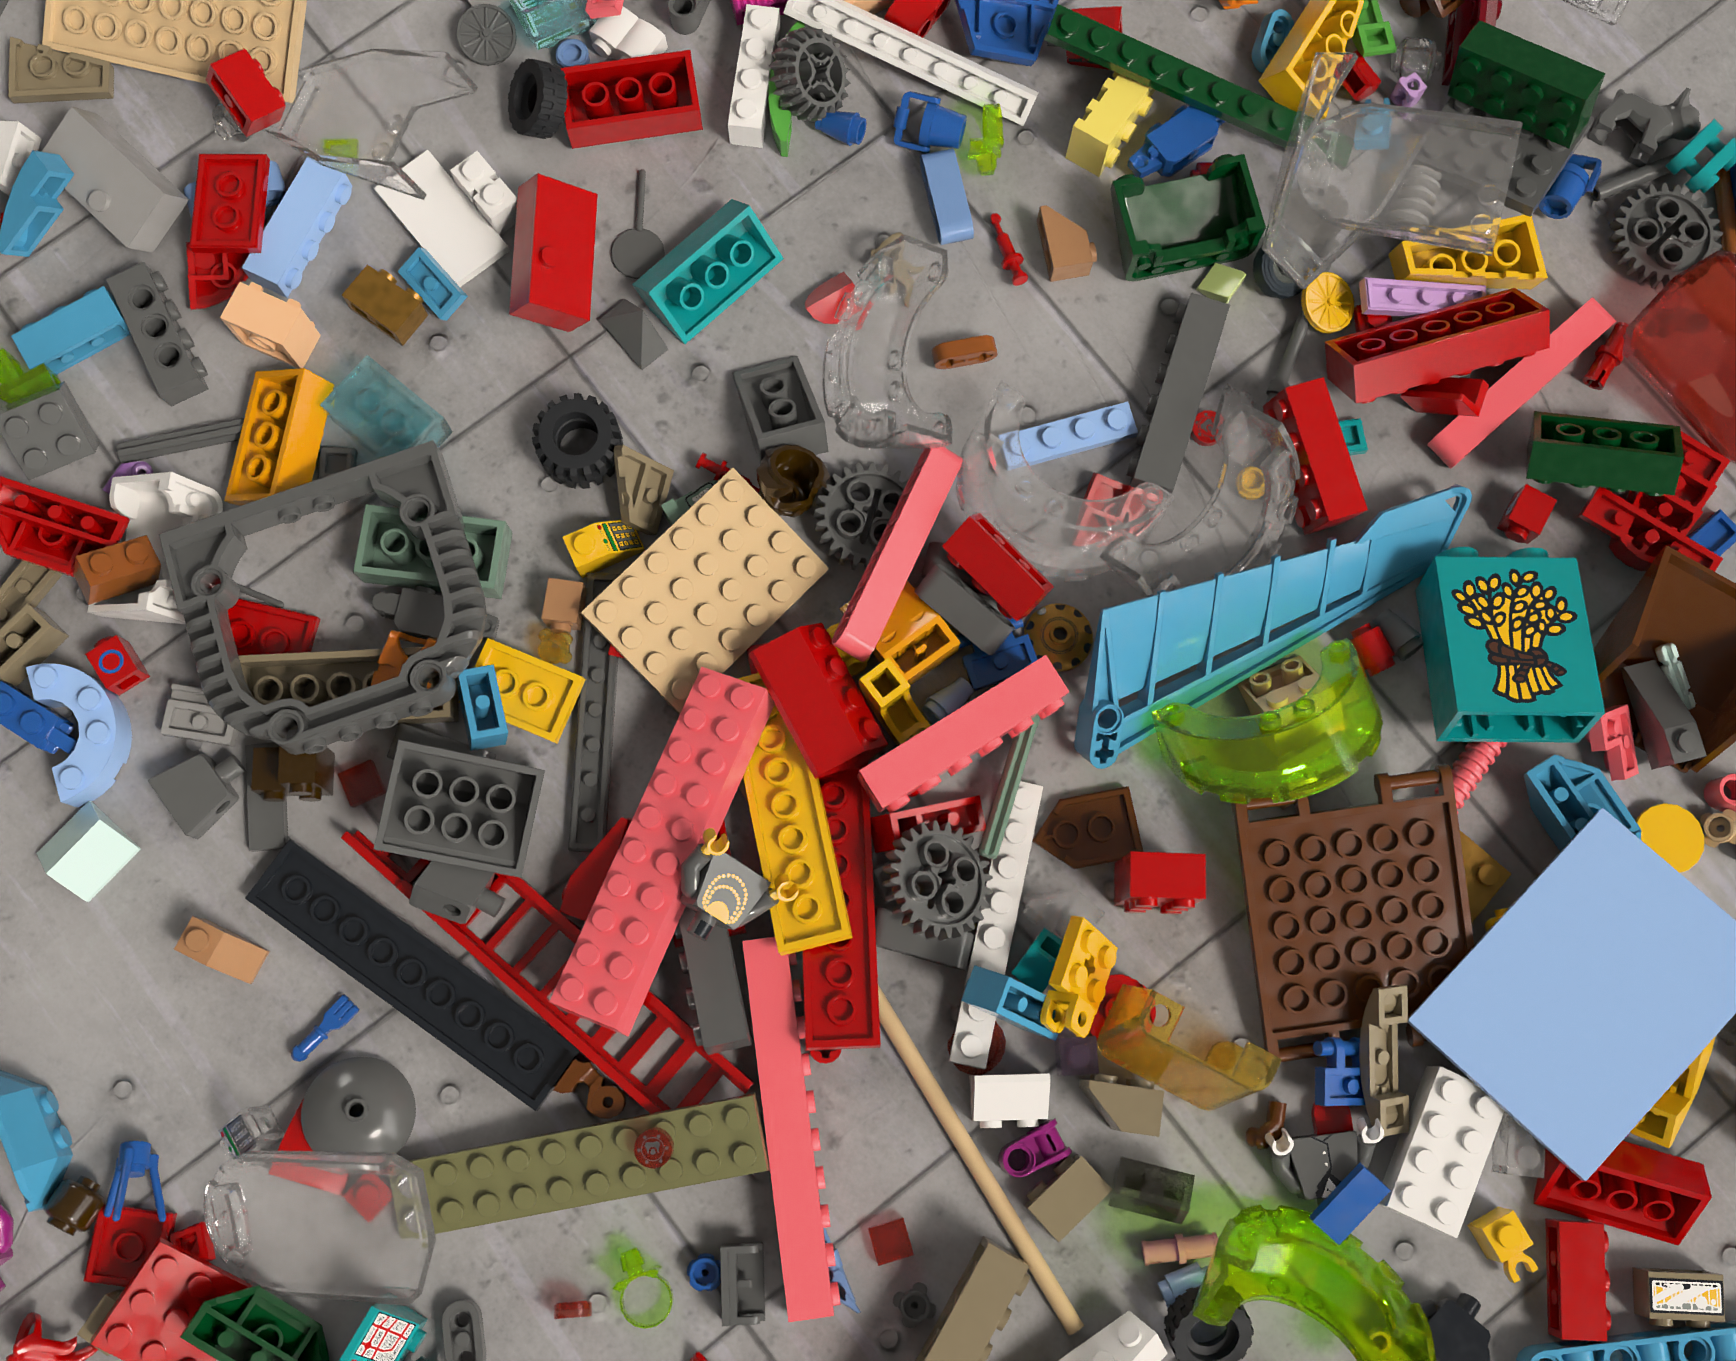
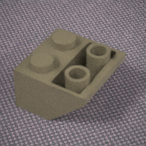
M1090 1073L1089 1080L1080 1079V1089L1111 1129L1121 1132L1160 1136L1164 1091L1155 1090V1082L1126 1078V1085L1117 1084V1076Z

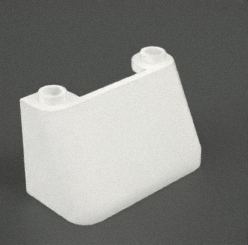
M173 472L113 477L109 494L111 507L115 513L130 519L125 541L147 535L161 563L160 576L155 585L88 606L87 612L101 617L186 624L184 615L177 609L159 534L221 513L223 511L221 497L214 489Z

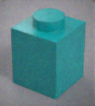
M1044 927L1023 954L1011 974L1022 981L1023 984L1042 993L1049 985L1048 983L1062 940Z

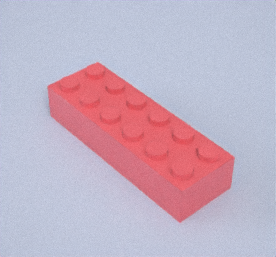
M1045 655L859 770L857 779L879 813L886 809L889 813H894L911 801L908 797L911 793L917 790L920 795H923L942 781L939 776L948 771L950 776L955 775L973 762L970 758L972 755L978 752L981 758L1004 743L1001 739L1004 735L1009 734L1012 739L1034 724L1032 718L1036 715H1039L1041 720L1059 710L1060 707L1065 705L1062 698L1069 693V690Z

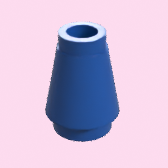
M827 112L825 118L815 121L816 130H820L849 146L853 143L859 145L866 132V119L860 117V114L857 112Z

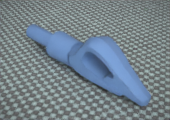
M824 1228L825 1243H831L827 1231ZM835 1249L836 1266L829 1267L831 1272L830 1282L838 1281L845 1291V1298L840 1297V1303L856 1313H861L855 1303V1297L842 1267L843 1264L838 1249Z

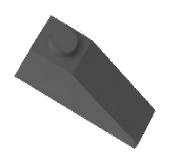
M1656 660L1620 668L1651 769L1707 756L1695 719Z

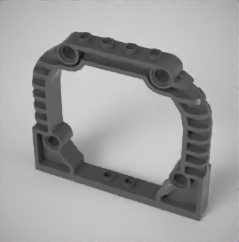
M434 440L159 534L177 609L184 615L186 629L189 634L202 690L211 708L228 725L249 736L274 741L290 754H315L325 750L327 745L337 741L347 742L356 740L363 735V732L374 728H390L396 725L398 720L411 715L414 717L427 715L433 711L434 707L445 704L454 696L456 690L454 679L467 668L469 660L481 644L487 614L485 597L464 531L463 518L443 454ZM376 492L382 502L399 508L401 520L414 537L426 540L443 595L445 619L436 644L411 655L402 665L398 677L324 703L308 707L303 702L291 698L277 700L266 705L259 703L254 699L245 682L228 615V609L238 602L240 596V588L232 579V576L241 557L248 549L244 536L282 523H294L300 520L302 516L314 512L329 511L337 504ZM428 513L424 520L416 522V519L421 514ZM220 584V587L217 589V591L211 593L212 589L216 585ZM440 677L439 683L435 687L426 688L430 679ZM298 726L294 736L286 738L289 729Z

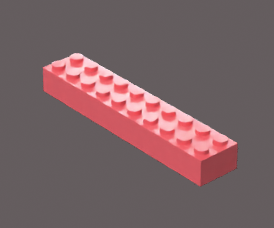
M701 667L552 994L550 1003L573 1015L627 1037L629 1036L686 907L680 901L682 895L681 865L699 844H705L703 833L707 828H713L716 835L718 834L775 705L766 688Z

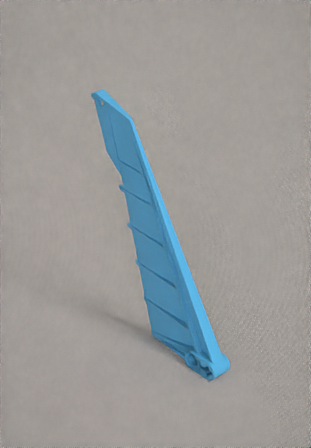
M1455 484L1447 489L1380 511L1351 542L1336 545L1337 539L1331 537L1327 539L1325 549L1281 561V556L1276 554L1271 556L1270 564L1224 576V573L1218 572L1215 573L1214 579L1167 592L1160 590L1157 591L1156 595L1100 609L1085 697L1079 706L1074 740L1076 751L1096 768L1104 769L1111 766L1116 761L1119 753L1426 573L1434 557L1448 549L1471 503L1472 494L1470 489ZM1456 496L1454 506L1451 508L1445 500ZM1312 612L1311 614L1270 633V630L1275 629L1296 618H1299L1307 613ZM1255 638L1254 642L1213 661V656ZM1197 664L1196 670L1155 690L1156 682ZM1138 691L1137 699L1119 707V699Z

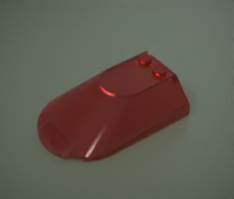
M1726 250L1716 251L1674 276L1628 325L1622 354L1711 449L1730 459V462L1736 463V257L1731 251Z

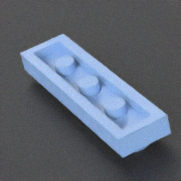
M1127 401L998 436L997 443L1006 472L1131 439L1137 436L1138 430Z

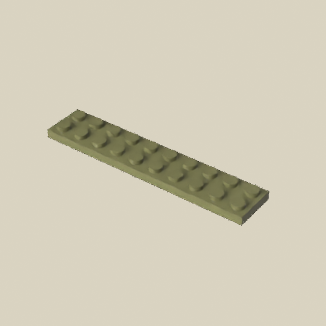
M755 1093L395 1162L390 1165L403 1240L768 1171L769 1169ZM658 1141L661 1144L659 1146V1153H657L655 1147H651L649 1153H647V1149L644 1146L646 1142ZM651 1149L655 1150L656 1153L654 1155L650 1153Z

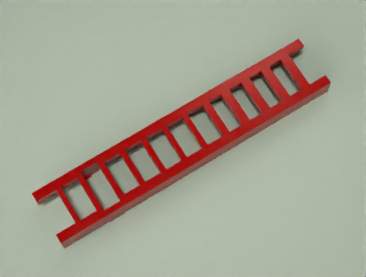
M359 830L354 834L346 831L341 837L409 900L413 890L412 883L432 861L420 858L406 873L389 858L392 853L375 850V844ZM495 873L498 878L492 883L489 890L498 894L508 884L525 901L487 943L468 928L482 912L481 910L476 908L465 924H459L422 910L649 1113L672 1109L658 1095L696 1051L712 1066L676 1108L699 1104L723 1075L744 1094L755 1084L752 1079L721 1052L708 1055L703 1045L697 1046L693 1027L651 990L648 991L643 1005L653 1012L657 1018L620 1061L603 1048L616 1034L615 1031L601 1026L591 1037L576 1024L581 1017L571 1013L566 1015L557 1006L550 1003L548 997L555 990L567 961L540 991L524 978L521 973L559 930L574 944H576L582 930L562 912H559V909L525 879ZM534 907L552 924L515 966L512 967L494 950ZM670 1027L684 1042L646 1086L631 1073V1070Z

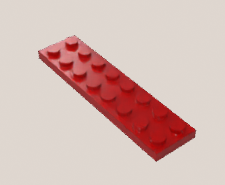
M868 761L863 765L818 778L853 938L803 950L806 1051L880 1048L881 1046L870 798L857 779L859 770L867 766Z

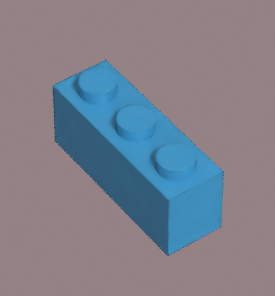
M103 286L86 292L82 298L67 306L56 308L51 315L38 322L26 324L22 327L21 331L11 335L28 368L41 380L46 381L131 335L114 296Z
M974 965L970 978L966 982L961 1001L1022 1030L1054 1041L1058 1037V1033L1051 1032L1040 1022L1041 1010L1046 997L1045 994L1009 976ZM1054 1009L1053 1015H1052L1053 1020H1054L1055 1014H1056L1055 1009Z

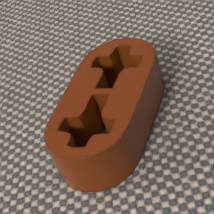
M990 335L944 342L932 348L933 360L937 369H951L983 363L994 359L998 355L995 339Z

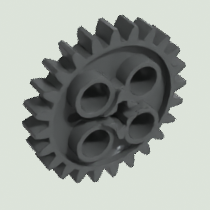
M1663 183L1657 190L1653 184H1650L1644 191L1639 188L1631 197L1628 196L1614 213L1616 219L1609 226L1615 230L1609 237V240L1618 242L1611 252L1615 254L1621 253L1623 256L1617 264L1623 265L1628 263L1630 267L1626 274L1631 275L1635 271L1639 273L1638 283L1649 278L1651 288L1657 286L1661 281L1665 290H1668L1674 283L1679 289L1687 282L1693 284L1699 277L1711 269L1710 266L1718 259L1715 254L1722 248V245L1716 241L1723 235V232L1713 230L1720 220L1709 219L1708 215L1714 209L1713 207L1706 209L1701 207L1705 198L1701 197L1694 201L1692 199L1693 193L1690 190L1683 195L1681 194L1680 185L1677 184L1669 191L1666 183ZM1678 218H1684L1685 222L1652 255L1646 254L1647 249Z
M858 462L854 473L847 466L843 467L841 472L842 478L835 473L832 474L830 479L831 485L827 484L828 489L822 487L821 492L824 495H818L815 503L821 508L815 509L813 517L821 521L816 523L814 529L818 532H825L820 538V544L830 542L831 546L827 554L830 556L839 552L841 554L839 564L844 563L847 559L852 560V570H855L859 563L864 564V569H866L878 544L873 534L884 532L893 513L886 510L883 503L891 502L897 505L908 480L903 483L899 481L901 475L899 470L893 476L888 475L889 469L886 464L881 472L876 471L874 462H871L868 470L865 471L861 463ZM878 490L881 495L873 515V522L869 528L865 544H860L859 539L867 519V512L871 506L874 492ZM858 491L863 493L866 500L861 502L853 499L851 492ZM850 522L856 527L857 531L853 533L846 532L841 527V523Z
M937 820L926 825L923 822L913 826V828L903 831L901 838L892 842L895 850L887 852L886 856L893 863L882 867L883 871L891 875V879L882 882V885L892 888L893 892L886 897V900H896L897 906L893 909L892 913L898 914L903 912L905 914L902 920L903 926L914 923L913 934L917 935L925 932L927 940L938 937L939 941H943L951 937L963 936L964 932L975 929V922L984 919L980 911L990 908V904L983 897L993 894V890L986 887L985 882L993 879V876L984 874L983 869L990 863L989 861L979 860V848L972 849L971 845L974 837L970 836L962 839L963 828L960 827L951 831L950 822L939 825ZM927 851L931 854L932 862L928 858ZM957 869L960 872L961 878L957 874ZM915 882L919 886L920 894L917 892L915 888ZM945 900L947 901V903H948V905H949V911L947 910V908H946V906H945Z

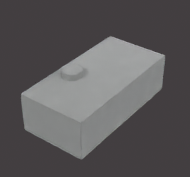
M71 106L42 150V152L58 154L62 157L74 173L65 189L127 248L153 253L189 201L181 191L96 113Z

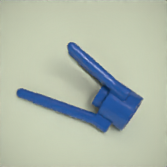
M128 1141L120 1144L119 1157L116 1158L115 1173L104 1210L106 1218L110 1217L113 1211V1221L120 1220L129 1178L143 1177L145 1170L149 1169L158 1219L160 1222L166 1221L165 1204L158 1172L159 1155L151 1154L150 1143Z

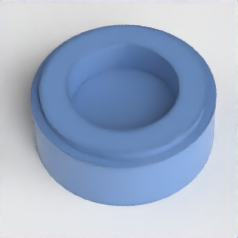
M578 39L564 40L556 49L557 63L561 68L585 65L590 62L586 45Z

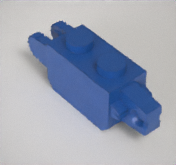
M1183 105L1172 114L1167 122L1164 124L1156 123L1148 129L1144 135L1143 146L1129 158L1127 166L1136 177L1143 178L1156 171L1161 176L1171 177L1212 149L1218 134V128L1225 121L1193 106L1187 107Z
M0 681V724L35 747L55 754L59 748L68 754L74 751L78 740L69 735L74 728V724L46 705L35 701L33 697L22 690Z

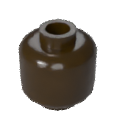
M82 1175L77 1182L71 1179L62 1180L44 1207L45 1213L49 1216L46 1222L74 1236L76 1231H87L105 1204L103 1196L97 1193L101 1185Z

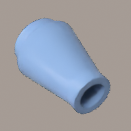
M959 677L954 683L926 698V704L922 707L923 713L931 723L935 724L961 708L974 693V690L968 681Z

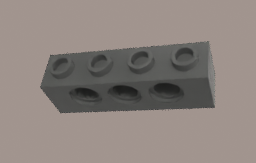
M142 262L107 278L106 281L158 394L172 407L209 390L203 378L208 376V372L199 357L194 358L190 348L195 347L194 342L186 328L181 329L177 322L178 319L182 318L173 300H167L164 291L168 290V286L160 272L156 271L153 273L146 263ZM153 300L148 307L143 308L146 302ZM166 329L163 335L156 337L160 330ZM179 357L175 365L169 366L172 359Z

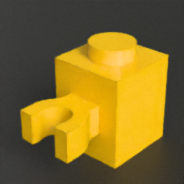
M1496 1207L1467 1225L1486 1258L1504 1263V1273L1510 1282L1516 1283L1521 1280L1515 1270L1519 1262H1523L1526 1270L1533 1273L1538 1270L1534 1260L1522 1252L1532 1246L1533 1242L1514 1210Z

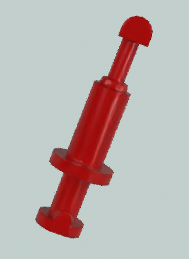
M993 213L990 221L998 234L996 241L1004 258L1001 265L1003 269L1011 270L1013 285H1022L1028 280L1027 273L1023 272L1020 267L1024 258L1021 253L1015 252L1009 235L1002 231L999 224L1002 220L1001 216Z
M704 452L695 466L697 469L703 467L716 474L713 480L718 481L731 470L726 467L727 461L723 460L721 465L706 458L707 454ZM741 475L750 484V486L759 494V488L752 485L750 479Z

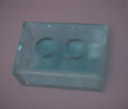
M368 355L320 404L321 408L333 422L378 459L434 440L439 448L453 433L443 416Z

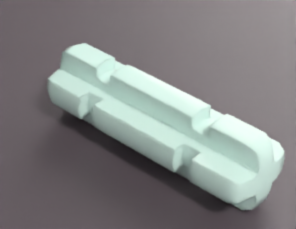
M1667 643L1658 646L1655 652L1658 661L1663 663L1660 666L1687 709L1694 708L1696 703L1693 694L1688 692L1690 685L1682 662L1677 660L1679 654L1676 645Z

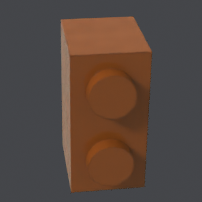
M147 535L77 555L75 557L74 577L88 605L155 585L156 581L159 580L161 563Z

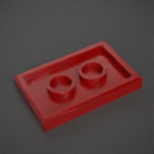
M199 154L189 245L193 253H261L270 159L267 154Z
M238 599V602L228 609L229 621L238 656L311 652L321 620L316 616Z

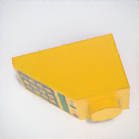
M621 520L593 523L562 537L581 578L587 577L588 573H596L645 551L636 529L623 524Z

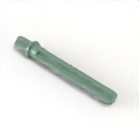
M1039 715L1032 718L1034 724L1012 739L978 851L983 857L996 859L999 854L1034 734L1040 721Z

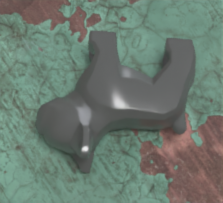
M1686 88L1673 103L1665 106L1653 104L1633 93H1625L1623 89H1619L1611 104L1605 107L1596 118L1588 139L1603 145L1608 138V132L1611 133L1613 130L1622 128L1634 142L1628 162L1637 167H1642L1648 162L1649 155L1652 156L1657 147L1669 139L1687 141L1695 137L1701 129L1700 113L1690 104L1689 94L1691 89Z

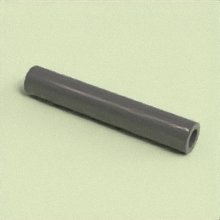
M1677 153L1596 184L1593 192H1591L1592 198L1598 202L1671 173L1665 165Z

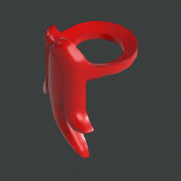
M31 1312L22 1321L16 1336L15 1345H13V1353L6 1357V1361H85L96 1353L98 1349L90 1345L74 1351L77 1344V1336L65 1342L42 1338L41 1315ZM34 1324V1331L28 1335L32 1325Z

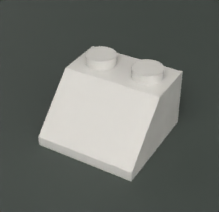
M1049 1073L969 1075L971 1120L980 1121V1128H1002V1120H1017V1127L1039 1126V1119H1048Z

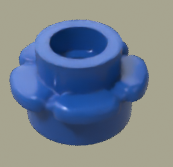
M709 1253L700 1254L696 1260H691L687 1267L690 1285L697 1291L715 1290L721 1283V1261L715 1260L714 1256ZM703 1269H707L709 1271L708 1276L702 1275Z

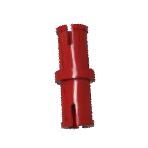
M1624 322L1615 323L1604 345L1599 346L1595 352L1596 359L1582 379L1585 385L1592 380L1589 385L1590 388L1595 390H1602L1614 367L1620 365L1623 361L1624 356L1622 354L1632 337L1636 334V330L1633 327L1626 332L1630 326L1629 324Z

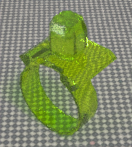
M999 103L983 105V138H970L967 159H976L977 170L982 176L993 175L997 166V158H1001L1000 148H1003L1004 138L1002 113Z
M637 1247L621 1253L620 1262L623 1272L627 1271L628 1276L621 1278L613 1289L618 1292L622 1291L620 1306L625 1319L635 1327L643 1329L652 1328L662 1323L671 1312L674 1302L673 1290L668 1281L659 1275L663 1266L655 1265L644 1270L643 1264L646 1262ZM638 1277L658 1278L669 1291L670 1306L668 1313L656 1323H638L629 1316L625 1309V1290L630 1282Z

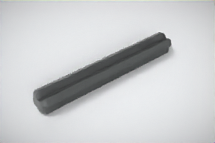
M244 418L122 442L116 445V453L120 462L129 463L237 441L240 438Z

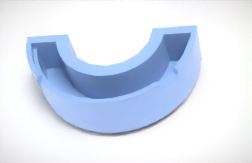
M61 664L28 666L26 670L34 700L50 708L68 707L73 711L78 721L79 738L74 751L65 761L52 767L60 802L79 808L88 801H94L103 795L116 782L114 778L120 771L123 763H127L132 742L129 715L117 694L106 689L101 681L78 669Z

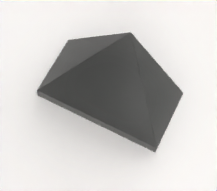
M626 299L599 319L600 323L641 370L668 351L666 344L645 312Z

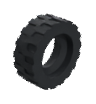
M528 58L525 59V62H521L519 68L516 69L513 80H511L510 92L508 93V112L512 128L518 134L546 139L551 138L558 131V127L564 119L563 116L566 112V102L568 99L567 80H565V73L559 65Z
M1202 1284L1200 1287L1187 1289V1292L1178 1295L1175 1298L1176 1301L1172 1305L1170 1304L1167 1309L1168 1314L1164 1318L1166 1326L1164 1331L1176 1359L1178 1358L1179 1361H1238L1245 1357L1247 1349L1252 1345L1251 1338L1254 1335V1329L1241 1300L1237 1295L1233 1294L1232 1290L1227 1287L1224 1289L1217 1284H1213V1286ZM1214 1315H1220L1225 1319L1226 1329L1215 1339L1207 1342H1196L1192 1339L1191 1328L1201 1319Z

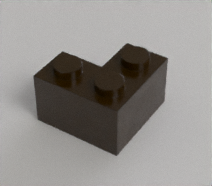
M280 746L253 748L251 791L258 795H263V801L268 802L285 801V796H299V800L309 802L321 801V796H333L335 753L328 748L315 754L303 753L297 755L288 753Z

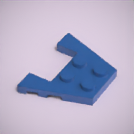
M955 0L970 55L1032 66L1037 60L1050 18L1059 0Z

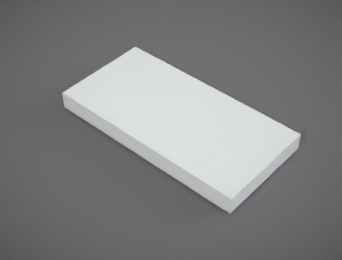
M426 150L374 188L378 196L420 247L426 249L459 287H462L510 251L508 245L429 150Z

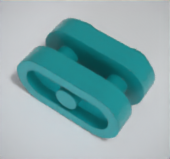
M1715 118L1665 165L1673 175H1676L1683 168L1691 176L1684 185L1693 194L1699 189L1703 193L1707 192L1720 179L1716 173L1721 168L1728 171L1736 164V139L1733 137L1724 144L1717 137L1724 127ZM1706 146L1714 155L1701 166L1694 157Z

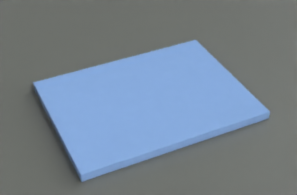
M1601 808L1410 1015L1408 1023L1581 1181H1587L1736 1014V920L1609 812Z

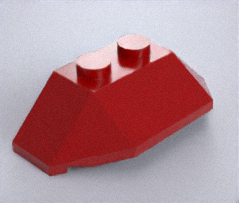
M0 476V545L7 556L74 577L75 557L77 555L120 543L130 519L128 517Z

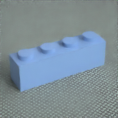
M307 156L263 231L261 253H250L242 266V269L252 282L288 298L293 289L299 286L302 280V272L308 262L316 257L319 243L325 233L330 232L333 228L335 216L340 207L345 205L350 199L353 186L343 170L313 156Z

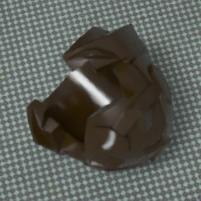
M780 445L765 450V457L756 469L759 495L779 516L783 515L791 518L802 515L805 511L812 508V503L818 489L820 490L822 486L828 489L826 481L830 478L826 466L812 451L799 445Z

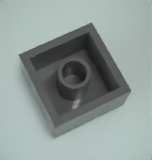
M65 381L0 408V433L28 480L94 454L100 444Z

